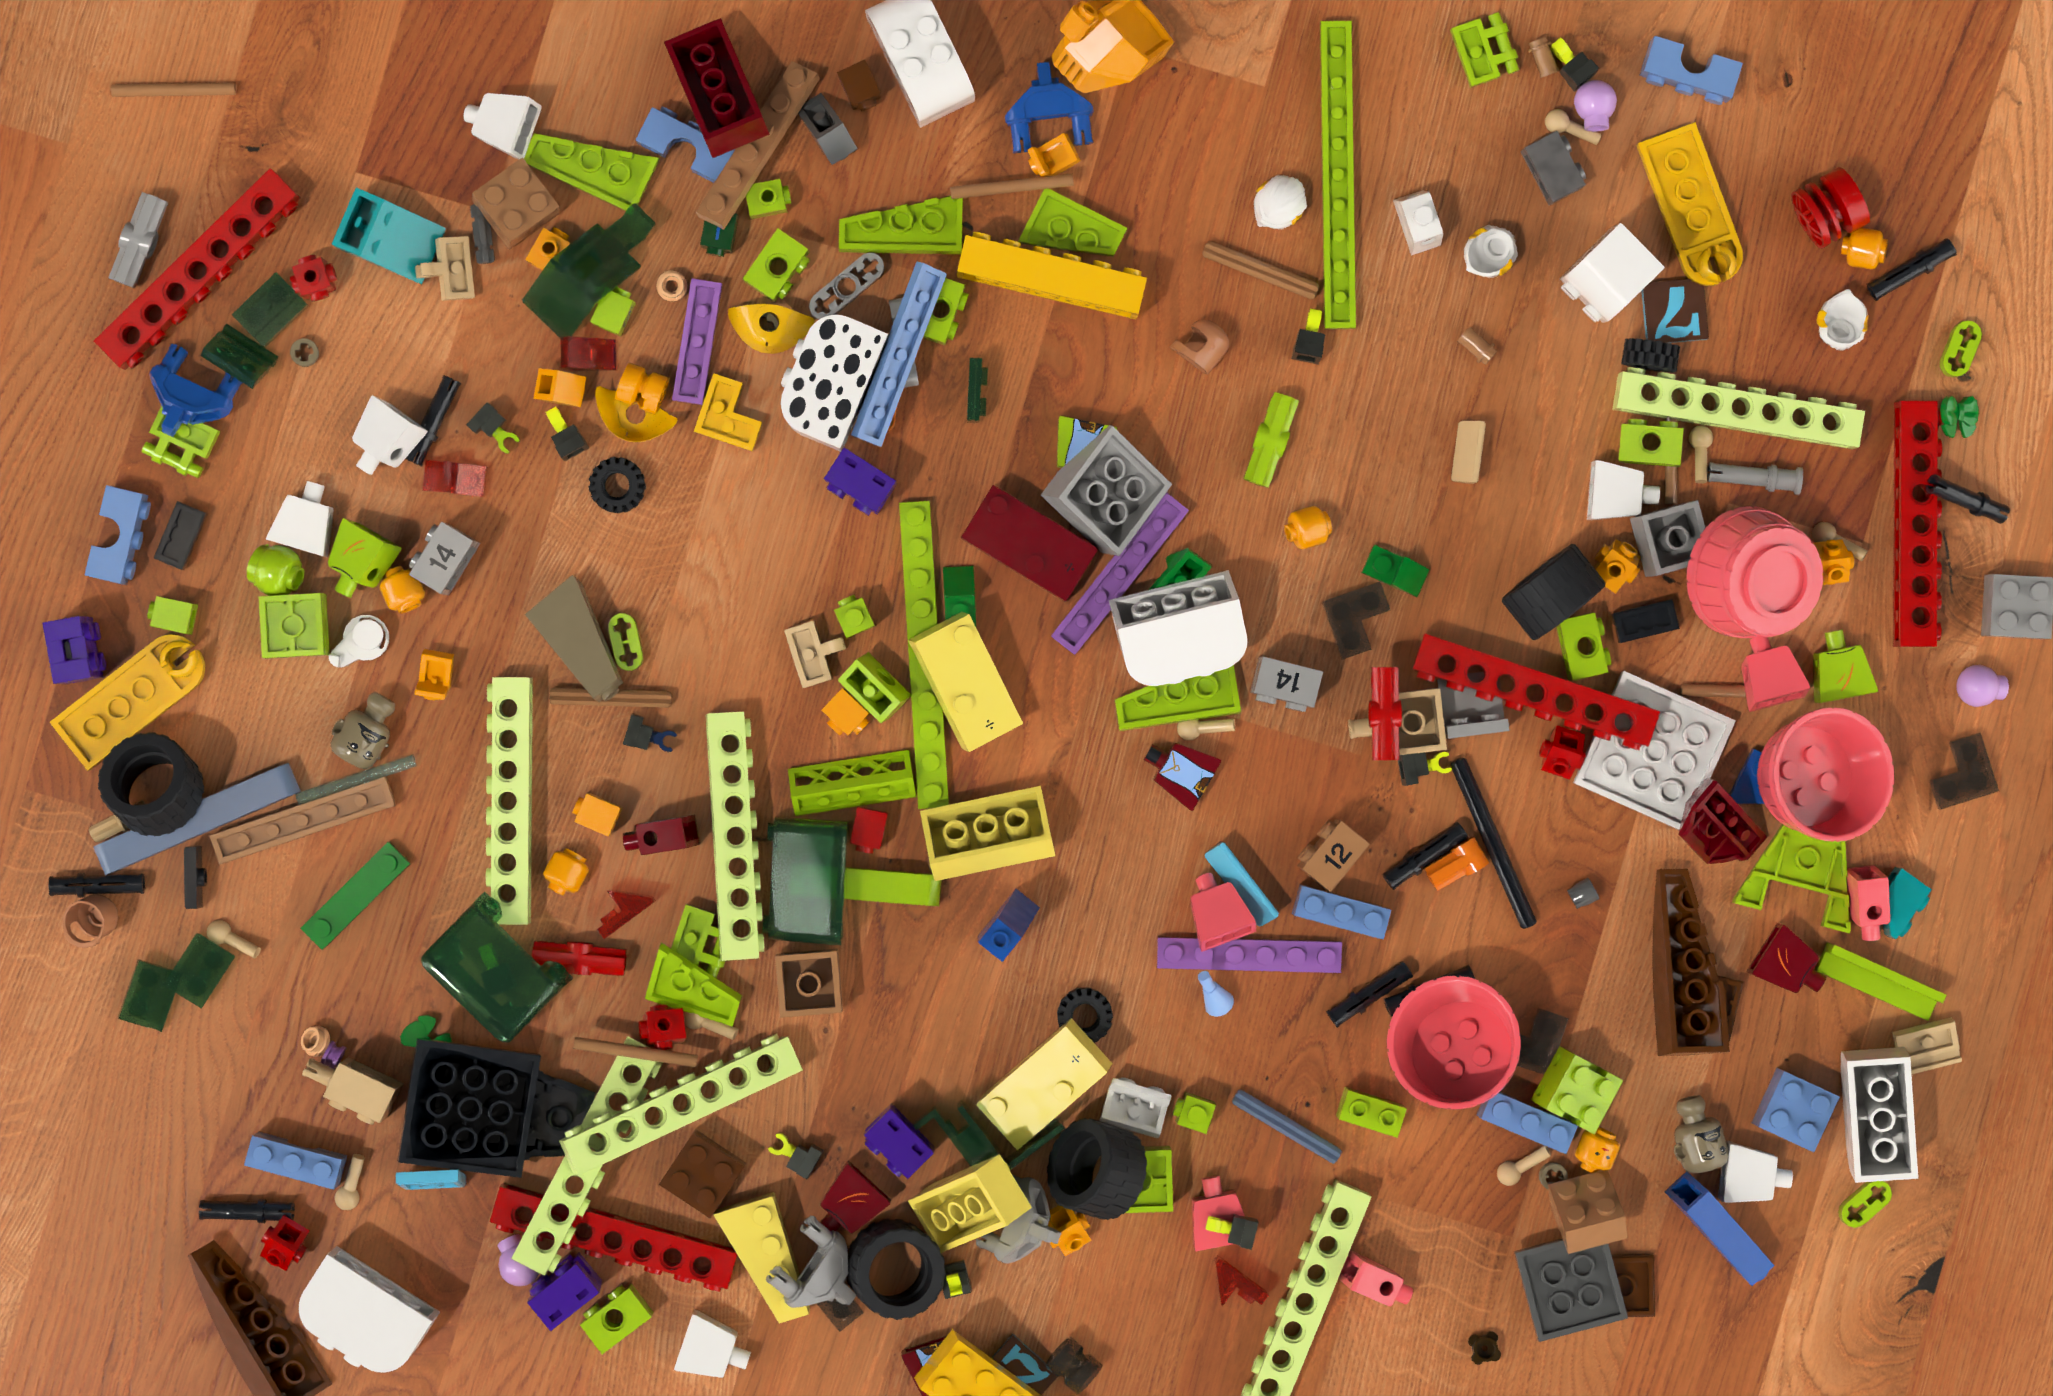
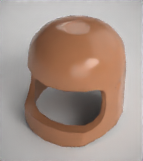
M1202 319L1191 325L1193 333L1185 344L1175 340L1170 348L1198 370L1208 375L1227 352L1229 339L1224 330L1216 323Z
M89 895L72 903L66 909L63 916V931L66 940L72 945L82 948L92 947L100 943L103 937L109 935L116 928L118 910L115 904L109 898L102 895ZM76 922L86 935L95 939L84 941L77 938L71 932V923Z

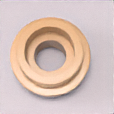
M666 271L657 280V291L666 301H678L687 292V281L677 271ZM670 281H675L678 284V288L674 292H669L666 288Z
M321 1026L306 1029L301 1037L303 1050L313 1057H319L324 1054L330 1042L328 1030Z

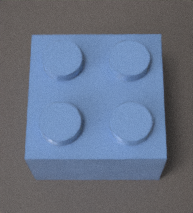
M1776 1068L1751 1123L1815 1152L1840 1096Z

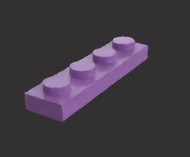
M691 278L672 396L673 401L703 405L722 283Z

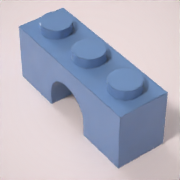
M1654 36L1650 40L1639 76L1646 78L1647 83L1659 87L1668 84L1676 87L1675 91L1683 95L1692 96L1693 93L1705 96V101L1716 105H1722V102L1727 103L1732 99L1743 63L1713 54L1708 58L1705 70L1702 73H1691L1684 68L1681 62L1684 44Z
M652 107L636 138L637 144L666 158L674 144L678 142L692 144L696 148V158L691 166L692 172L714 183L735 149L712 158L697 123L689 120L686 125L676 119L678 114L665 107H661L660 111Z
M106 485L99 515L113 519L119 526L120 535L117 542L111 547L103 548L91 545L85 576L127 585L128 579H133L136 570V562L133 561L135 549L139 550L143 541V532L140 531L142 521L147 520L151 508V503L147 501L149 495Z
M1299 884L1291 914L1384 940L1392 910Z
M1502 1092L1482 1103L1477 1112V1116L1482 1120L1564 1154H1567L1578 1127L1569 1120L1530 1106Z
M257 1132L251 1137L244 1166L334 1190L340 1185L347 1155L321 1148L309 1149L288 1143V1139Z

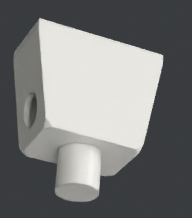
M486 93L483 96L480 107L472 104L466 106L463 117L465 122L473 124L472 135L519 160L525 157L542 106L526 96Z
M1422 190L1393 200L1411 256L1441 246L1443 230L1430 192Z
M372 395L352 437L353 442L365 450L356 466L370 475L373 474L380 462L394 468L398 467L426 435L427 430L389 402Z
M1595 460L1591 462L1587 520L1641 515L1642 503L1658 505L1660 486L1643 485V471Z
M307 481L302 498L287 495L267 534L266 540L328 557L334 510L332 507L320 504L325 486Z
M1726 1141L1729 1157L1728 1162L1721 1167L1719 1200L1726 1203L1773 1200L1775 1187L1791 1188L1793 1171L1777 1168L1778 1157L1764 1151Z
M694 1309L674 1370L723 1378L728 1364L746 1369L751 1352L734 1346L738 1335L737 1331Z

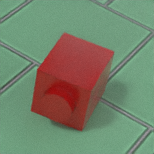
M857 807L850 844L856 845L855 851L873 854L874 849H881L888 816L887 812Z

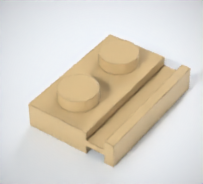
M1952 1017L1892 1032L1895 1048L1905 1047L1910 1056L1911 1074L1962 1062L1959 1053L1960 1047L1956 1024Z

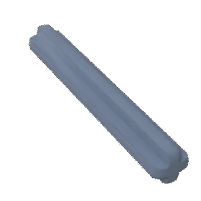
M1239 1089L1232 1099V1103L1330 1163L1335 1164L1339 1159L1342 1151L1337 1146L1245 1091Z

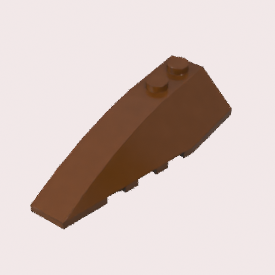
M1658 869L1656 873L1652 969L1658 1056H1689L1730 1052L1725 988L1717 975L1715 968L1717 962L1714 953H1711L1706 939L1708 933L1705 923H1701L1697 910L1699 904L1688 869Z
M215 1240L188 1255L211 1318L235 1366L253 1396H315L332 1385L331 1380L302 1332L294 1324L291 1326L280 1315L282 1311L274 1303L271 1305L259 1293L261 1289L254 1281L250 1283L240 1273L241 1268Z

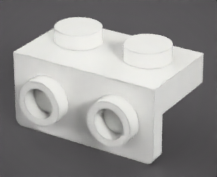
M1113 1078L1108 1087L1100 1121L1159 1138L1167 1107L1172 1096L1166 1094L1163 1089L1150 1086L1146 1088L1136 1085L1133 1080L1128 1078Z

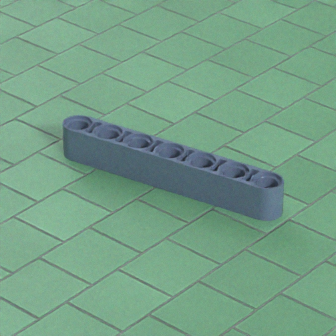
M286 763L202 799L201 805L197 808L193 818H190L186 825L176 829L175 832L154 837L153 835H140L138 832L130 830L93 848L104 874L108 875L301 792L289 763Z

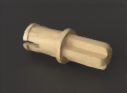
M140 800L133 805H145V802ZM113 815L91 826L89 833L95 842H101L120 831L128 832V827L118 817Z

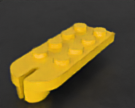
M1696 122L1638 143L1636 146L1684 274L1688 279L1703 286H1714L1732 278L1741 267L1743 250ZM1709 258H1714L1720 276L1714 273Z
M172 634L155 639L50 721V724L87 771H90L102 762L115 745L117 746L125 738H130L139 733L200 684L205 673V661L200 650H193L189 657L178 666L174 663L195 646L191 640L181 635Z

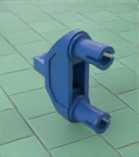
M1049 62L1037 63L1038 80L1031 81L1032 86L1005 115V123L1011 127L1013 153H1021L1020 140H1023L1024 153L1028 152L1027 149L1032 147L1029 124L1032 121L1068 117L1072 120L1074 146H1082L1081 132L1084 133L1085 145L1093 144L1090 116L1094 112L1093 105L1069 87L1059 83V77L1051 78Z
M171 344L160 365L154 366L149 373L153 388L163 408L162 414L166 415L162 423V432L174 437L182 423L194 425L226 417L233 408L232 399L240 385L244 382V378L238 373L233 378L234 371L227 370L217 390L210 391L176 375L184 359L187 358L188 352L181 346L177 352L178 345Z

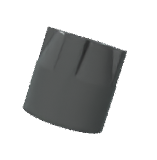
M1589 878L1576 883L1571 889L1567 890L1576 909L1600 899Z

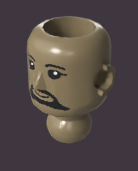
M377 692L371 693L367 699V707L364 712L351 710L344 719H339L332 729V735H334L331 740L332 752L358 768L369 769L372 767L377 759L381 758L380 755L383 749L389 746L387 742L390 738V731L383 722L386 717L392 715L395 711V703Z
M1700 1095L1683 1098L1677 1102V1111L1683 1117L1684 1123L1677 1126L1674 1132L1676 1142L1674 1154L1677 1160L1681 1162L1685 1171L1689 1173H1702L1720 1168L1728 1162L1729 1157L1722 1126L1716 1118L1705 1117V1101Z

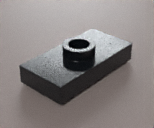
M177 501L154 559L184 570L207 513Z
M1673 599L1612 613L1618 643L1680 629Z
M188 846L184 849L186 909H198L203 907L202 886L207 885V870L202 868V846Z

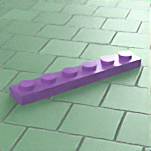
M1166 493L1120 556L1114 555L1051 637L1075 655L1111 610L1109 600L1119 598L1124 594L1189 510Z
M1157 938V968L1341 973L1342 942L1235 939L1201 952L1198 938Z

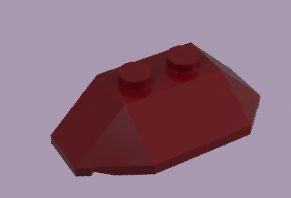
M1705 779L1687 800L1678 833L1706 864L1725 863L1736 859L1739 861L1748 860L1767 838L1764 832L1725 789L1713 779Z

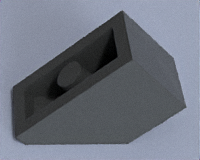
M822 93L804 103L798 114L831 165L845 159L849 154L858 149L843 122Z

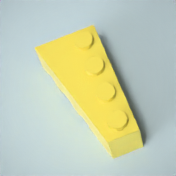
M768 1193L717 1209L713 1214L777 1321L782 1323L808 1315L810 1312L809 1305L796 1308L789 1307L785 1303L784 1295L766 1282L767 1275L774 1277L770 1271L776 1266H780L795 1281L800 1276L775 1193Z

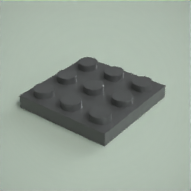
M1558 1239L1514 1251L1536 1337L1539 1342L1628 1319L1609 1244L1568 1254L1563 1239Z

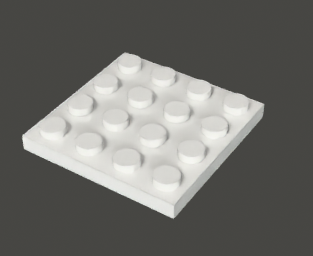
M1622 671L1612 696L1660 711L1649 747L1641 746L1640 751L1623 746L1622 739L1611 736L1610 741L1593 736L1586 751L1584 763L1581 769L1578 770L1573 783L1679 830L1687 800L1705 779L1711 778L1736 720L1626 671ZM1625 714L1617 715L1615 718L1616 728L1620 731H1627L1631 725L1630 718Z

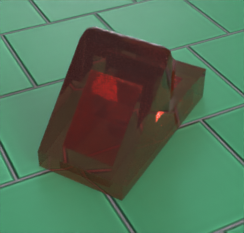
M573 336L560 337L561 368H568L570 371L616 370V340Z
M426 460L422 491L484 497L488 467L451 461Z
M608 890L607 892L621 909V912L617 913L613 909L601 918L600 921L603 925L597 929L604 939L656 900L653 896Z
M1219 1255L1215 1257L1214 1264L1221 1306L1225 1304L1236 1287L1240 1289L1237 1294L1248 1303L1253 1304L1254 1301L1261 1305L1269 1296L1264 1288Z

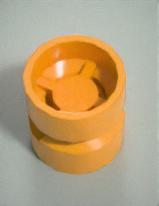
M629 362L620 379L615 400L630 406L638 403L640 410L656 415L665 397L670 378L656 372L648 375L645 368Z

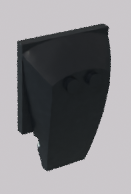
M417 1038L397 1161L398 1163L522 1178L524 1160H529L530 1157L565 1156L559 1140L566 1138L564 1132L582 1124L594 1101L595 1092L544 1074L539 1070L540 1054Z

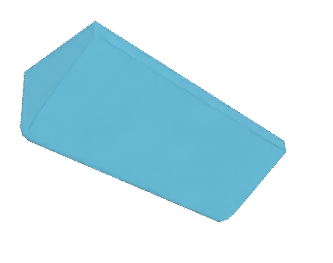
M1219 842L1205 853V858L1223 882H1231L1258 926H1263L1279 916L1278 911L1225 842Z

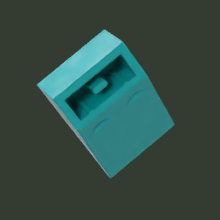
M356 187L332 245L422 285L425 278H416L415 266L420 265V263L433 261L436 254L435 239L443 237L446 228Z

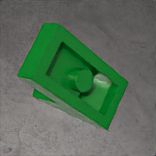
M1373 545L1361 573L1417 598L1430 569L1408 557H1401Z
M1189 548L1173 553L1166 557L1168 568L1149 590L1204 577L1212 568V564Z
M974 566L943 567L945 620L960 612L970 614L976 627Z

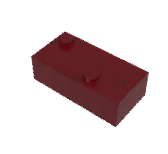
M721 18L664 41L712 158L770 135Z
M994 485L990 488L961 536V539L1064 602L1071 595L1098 550L1095 546Z

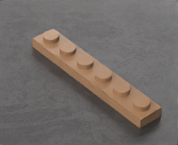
M791 61L760 110L770 135L735 149L698 207L696 214L699 218L723 230L726 228L820 79L818 73Z
M387 776L209 835L220 865L396 806V802Z

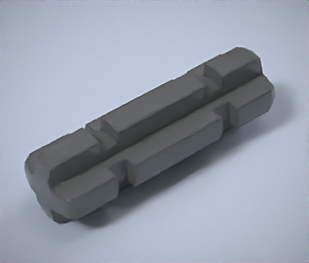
M473 204L470 206L471 218L475 220V222H472L474 246L478 247V251H475L476 261L478 264H489L495 260L494 249H490V246L493 245L491 225L477 205Z

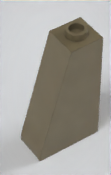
M572 575L525 615L592 698L599 703L603 699L608 701L619 692L618 687L623 681L584 587Z

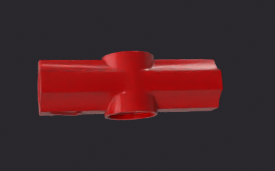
M1371 667V700H1369L1368 719L1369 727L1372 728V760H1399V728H1401L1402 704L1401 700H1399V667Z
M534 941L531 968L564 970V973L576 975L598 973L624 976L627 949L598 947L592 943L567 942V944Z

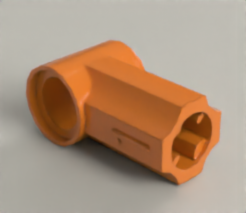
M1474 836L1457 844L1450 850V853L1424 868L1427 877L1436 891L1443 889L1464 875L1469 876L1490 863Z

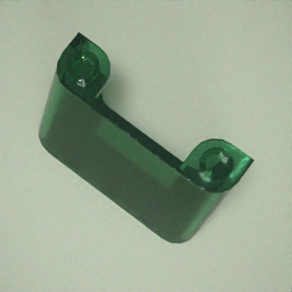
M775 817L774 823H768L767 841H773L769 915H763L762 933L768 934V940L842 945L846 843L849 820Z
M484 892L424 952L421 962L426 971L496 1039L508 1043L537 1017L573 977L558 962L547 961L540 966L497 923L502 917L500 904Z

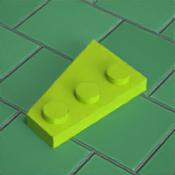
M661 942L645 999L662 1005H668L675 1009L683 1008L684 1012L695 1013L700 1017L733 1027L742 995Z

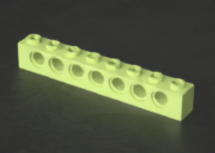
M1627 367V372L1618 373L1612 410L1659 418L1669 417L1677 419V421L1848 449L1860 447L1865 411L1856 410L1857 404L1839 402L1838 406L1826 405V399L1808 397V402L1796 400V394L1778 392V397L1766 395V389L1748 387V391L1736 390L1735 384L1718 382L1717 387L1705 385V379L1688 377L1687 382L1675 380V374L1658 372L1657 377L1645 375L1646 370L1633 367ZM1645 384L1651 385L1655 390V397L1652 401L1644 399L1641 394V389ZM1675 389L1681 390L1685 394V402L1682 406H1678L1672 401L1671 395ZM1705 394H1709L1715 399L1716 404L1712 411L1706 410L1702 405V398ZM1735 399H1739L1745 404L1746 410L1742 416L1735 414L1732 410V403ZM1765 404L1773 406L1776 411L1775 418L1772 421L1765 419L1762 414ZM1796 409L1802 410L1806 416L1805 423L1802 426L1797 425L1793 421L1792 416ZM1826 414H1830L1835 418L1836 425L1832 431L1826 429L1823 425V418Z
M492 677V683L487 685V701L492 702V714L487 715V733H492V745H487L486 752L487 763H492V776H487L486 792L487 794H492V807H487L486 824L491 825V837L486 838V855L491 856V868H486V887H491V899H486L485 914L486 917H491V924L528 925L531 923L533 678ZM508 699L513 700L517 704V712L512 717H507L502 712V704ZM507 730L513 731L517 736V742L512 748L504 746L501 740L503 733ZM506 761L513 762L517 767V773L511 779L504 777L501 772V767ZM505 792H511L516 796L517 803L513 809H506L501 803V797ZM506 822L513 824L516 828V836L512 840L505 839L501 834V827ZM505 853L513 855L516 859V866L512 871L505 870L501 866V858ZM509 884L515 888L516 896L513 901H505L501 897L500 891L503 885Z
M744 711L706 714V733L720 961L758 959L759 952H764L763 933L758 934L757 921H762V904L756 903L755 891L761 890L760 873L754 872L753 860L759 859L758 841H752L751 830L757 829L756 810L750 811V798H755L754 780H748V768L753 767L752 749H746V737H751L750 718L745 719ZM733 736L736 738L738 748L735 752H726L722 748L721 741L723 737ZM733 766L739 770L740 779L738 782L729 783L724 779L723 771L726 767ZM736 797L741 801L742 809L738 814H731L726 810L725 802L727 798ZM730 828H739L743 832L744 839L741 844L733 845L728 841L727 832ZM734 858L743 860L746 865L745 872L740 876L733 875L729 870V863ZM735 889H742L747 894V902L742 907L735 906L731 901V894ZM737 920H744L749 925V933L743 938L737 937L733 933V924Z
M778 1034L771 1035L760 1041L762 1046L752 1051L750 1046L733 1053L735 1059L723 1063L721 1059L705 1066L707 1072L699 1076H695L693 1072L677 1079L679 1085L669 1090L666 1085L651 1091L649 1093L651 1098L641 1103L637 1098L621 1106L623 1111L611 1116L610 1112H606L592 1119L594 1125L585 1129L582 1128V1125L567 1130L564 1132L566 1138L559 1140L574 1175L579 1176L803 1071L789 1038L784 1036L779 1038ZM761 1055H766L770 1059V1068L766 1072H761L757 1067V1060ZM737 1067L742 1071L743 1079L738 1085H733L729 1080V1074L732 1069ZM709 1080L715 1086V1093L712 1097L705 1098L701 1093V1087L704 1082ZM678 1094H683L687 1098V1106L682 1111H677L673 1106V1100ZM655 1107L659 1111V1119L655 1124L650 1125L645 1120V1112L648 1108ZM622 1120H627L631 1124V1132L625 1138H621L617 1133V1125ZM595 1133H599L603 1138V1145L597 1151L591 1150L588 1145L590 1136Z
M628 1036L624 1042L627 1045L650 1048ZM617 1056L581 1124L582 1128L585 1129L594 1125L592 1119L606 1112H610L611 1116L623 1111H616L610 1107L609 1099L614 1094L624 1095L627 1102L637 1098L640 1103L643 1102L648 1093V1089L644 1088L649 1076L655 1079L663 1062ZM630 1066L639 1068L642 1074L640 1080L635 1083H629L623 1077L625 1069ZM622 1120L618 1123V1135L620 1132L627 1133L631 1125L627 1120ZM596 1134L591 1135L588 1140L590 1149L599 1150L603 1145V1138L598 1137ZM566 1155L564 1156L511 1258L512 1260L544 1276L548 1271L554 1273L562 1258L557 1252L562 1243L568 1245L577 1229L572 1226L576 1216L583 1217L591 1200L586 1198L591 1187L597 1189L605 1175V1172L601 1171L603 1164L577 1176L574 1175ZM573 1176L580 1177L584 1182L582 1191L577 1194H571L566 1190V1182ZM563 1204L568 1207L569 1216L565 1221L557 1222L553 1220L551 1211L555 1205ZM542 1232H549L554 1236V1245L548 1250H542L537 1246V1237Z
M1336 1179L1332 1186L1329 1184L1326 1186L1321 1199L1325 1203L1321 1214L1316 1213L1310 1225V1230L1313 1231L1310 1241H1304L1298 1255V1258L1301 1259L1297 1271L1293 1269L1286 1284V1287H1289L1290 1290L1286 1299L1281 1298L1275 1310V1315L1278 1316L1274 1328L1269 1326L1263 1340V1344L1267 1346L1262 1356L1257 1355L1251 1372L1255 1373L1251 1384H1245L1240 1396L1291 1395L1372 1198L1368 1192ZM1339 1207L1346 1209L1347 1216L1344 1221L1336 1223L1331 1220V1213L1334 1209ZM1325 1236L1335 1238V1245L1329 1251H1323L1319 1248V1242ZM1315 1264L1321 1265L1324 1269L1322 1276L1318 1279L1309 1278L1307 1275L1308 1269ZM1308 1293L1312 1296L1310 1305L1304 1308L1298 1307L1296 1305L1298 1295ZM1292 1321L1299 1323L1300 1331L1296 1335L1288 1336L1284 1333V1327L1287 1323ZM1278 1350H1285L1289 1353L1288 1360L1283 1364H1276L1272 1361L1273 1354ZM1271 1378L1277 1381L1275 1390L1269 1393L1262 1391L1260 1388L1261 1383L1265 1379Z

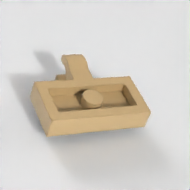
M440 237L435 239L437 262L416 265V278L439 276L442 301L475 298L469 237Z
M815 621L784 630L802 688L832 680L833 677L826 655L846 649L843 637L821 643Z

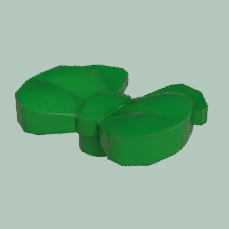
M1946 396L1942 400L1940 414L1943 422L1941 428L1944 434L1949 438H1954L1957 421H1959L1962 437L1968 438L1973 435L1979 416L1978 403L1973 396L1963 397L1960 403H1957L1953 396Z
M430 1015L419 1016L418 1021L404 1028L400 1036L401 1043L404 1046L415 1047L417 1038L432 1040L427 1035L435 1026L436 1018ZM445 1033L433 1039L437 1041L453 1042L449 1033Z

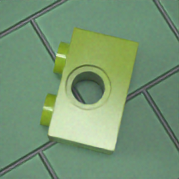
M777 228L743 277V280L774 303L778 297L783 300L793 286L789 282L796 272L801 274L810 261L807 257L809 250ZM778 259L784 260L787 263V270L781 275H775L770 271L772 262Z
M945 278L936 303L943 302L947 304L950 309L949 314L944 318H937L932 314L923 336L924 339L946 345L947 339H954L959 323L954 321L957 310H964L969 295L964 292L965 284Z
M1628 419V424L1621 425L1619 463L1681 467L1684 428H1678L1677 422L1659 421V426H1647V420ZM1649 434L1658 436L1661 441L1660 446L1653 451L1645 449L1642 445L1645 436Z
M1595 613L1567 618L1556 626L1568 681L1609 673L1607 666L1611 665V657L1608 648H1603L1601 636H1604L1605 632L1601 618H1596ZM1583 637L1588 638L1592 644V649L1587 655L1581 654L1577 648L1578 641Z
M869 652L856 659L838 679L880 723L891 718L912 696Z
M1345 1087L1336 1117L1339 1120L1398 1138L1407 1108L1402 1104Z
M621 1284L607 1295L610 1299L601 1307L596 1303L583 1313L585 1319L581 1322L580 1326L601 1354H604L649 1320L654 1313L633 1284L626 1288ZM611 1309L619 1310L623 1315V1321L618 1324L610 1322L607 1318V1312Z

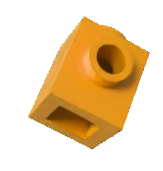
M555 227L552 228L551 232L543 228L525 260L556 278L573 248V245L567 241L569 235Z
M539 368L533 399L559 405L581 407L585 393L586 377L559 370Z
M844 688L821 710L830 718L827 724L839 736L843 732L848 736L852 732L858 735L869 724L866 717L870 713Z
M586 793L585 798H578L572 813L577 815L575 823L606 836H611L623 807L591 793Z

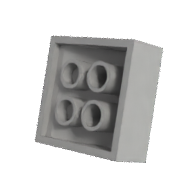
M1109 425L1057 472L1041 496L1093 546L1098 548L1101 553L1120 556L1172 486V483L1122 434Z

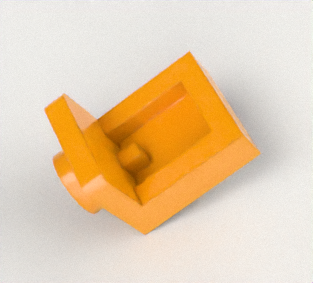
M1066 133L1057 136L1039 148L1031 147L1027 149L1031 157L1028 159L1029 165L1033 172L1041 177L1058 175L1081 161Z
M429 649L423 650L415 695L423 696L425 699L433 701L446 698L451 687L454 654Z

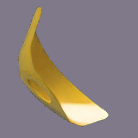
M752 304L728 309L729 320L740 338L752 349L768 354L784 352L795 346L799 339H803L807 335L815 321L810 316L774 304ZM766 312L774 313L779 319L777 329L772 332L764 331L760 327V317Z
M601 386L596 387L595 398L600 416L608 430L618 438L629 442L651 440L673 428L678 421L676 417L660 408L656 415L645 411L644 420L641 423L633 424L626 418V410L630 405L615 400L616 391Z

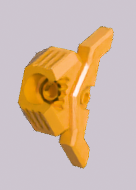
M1141 0L1080 1L1070 9L1060 24V31L1065 36L1051 56L1053 65L1060 70V73L1077 90L1088 93L1133 81L1162 60L1175 42L1156 16Z

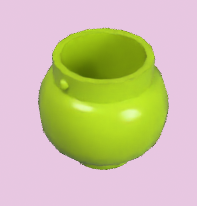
M269 544L259 546L252 554L247 566L248 581L268 596L288 595L292 591H296L304 579L305 572L299 555L295 551L281 545L269 547Z

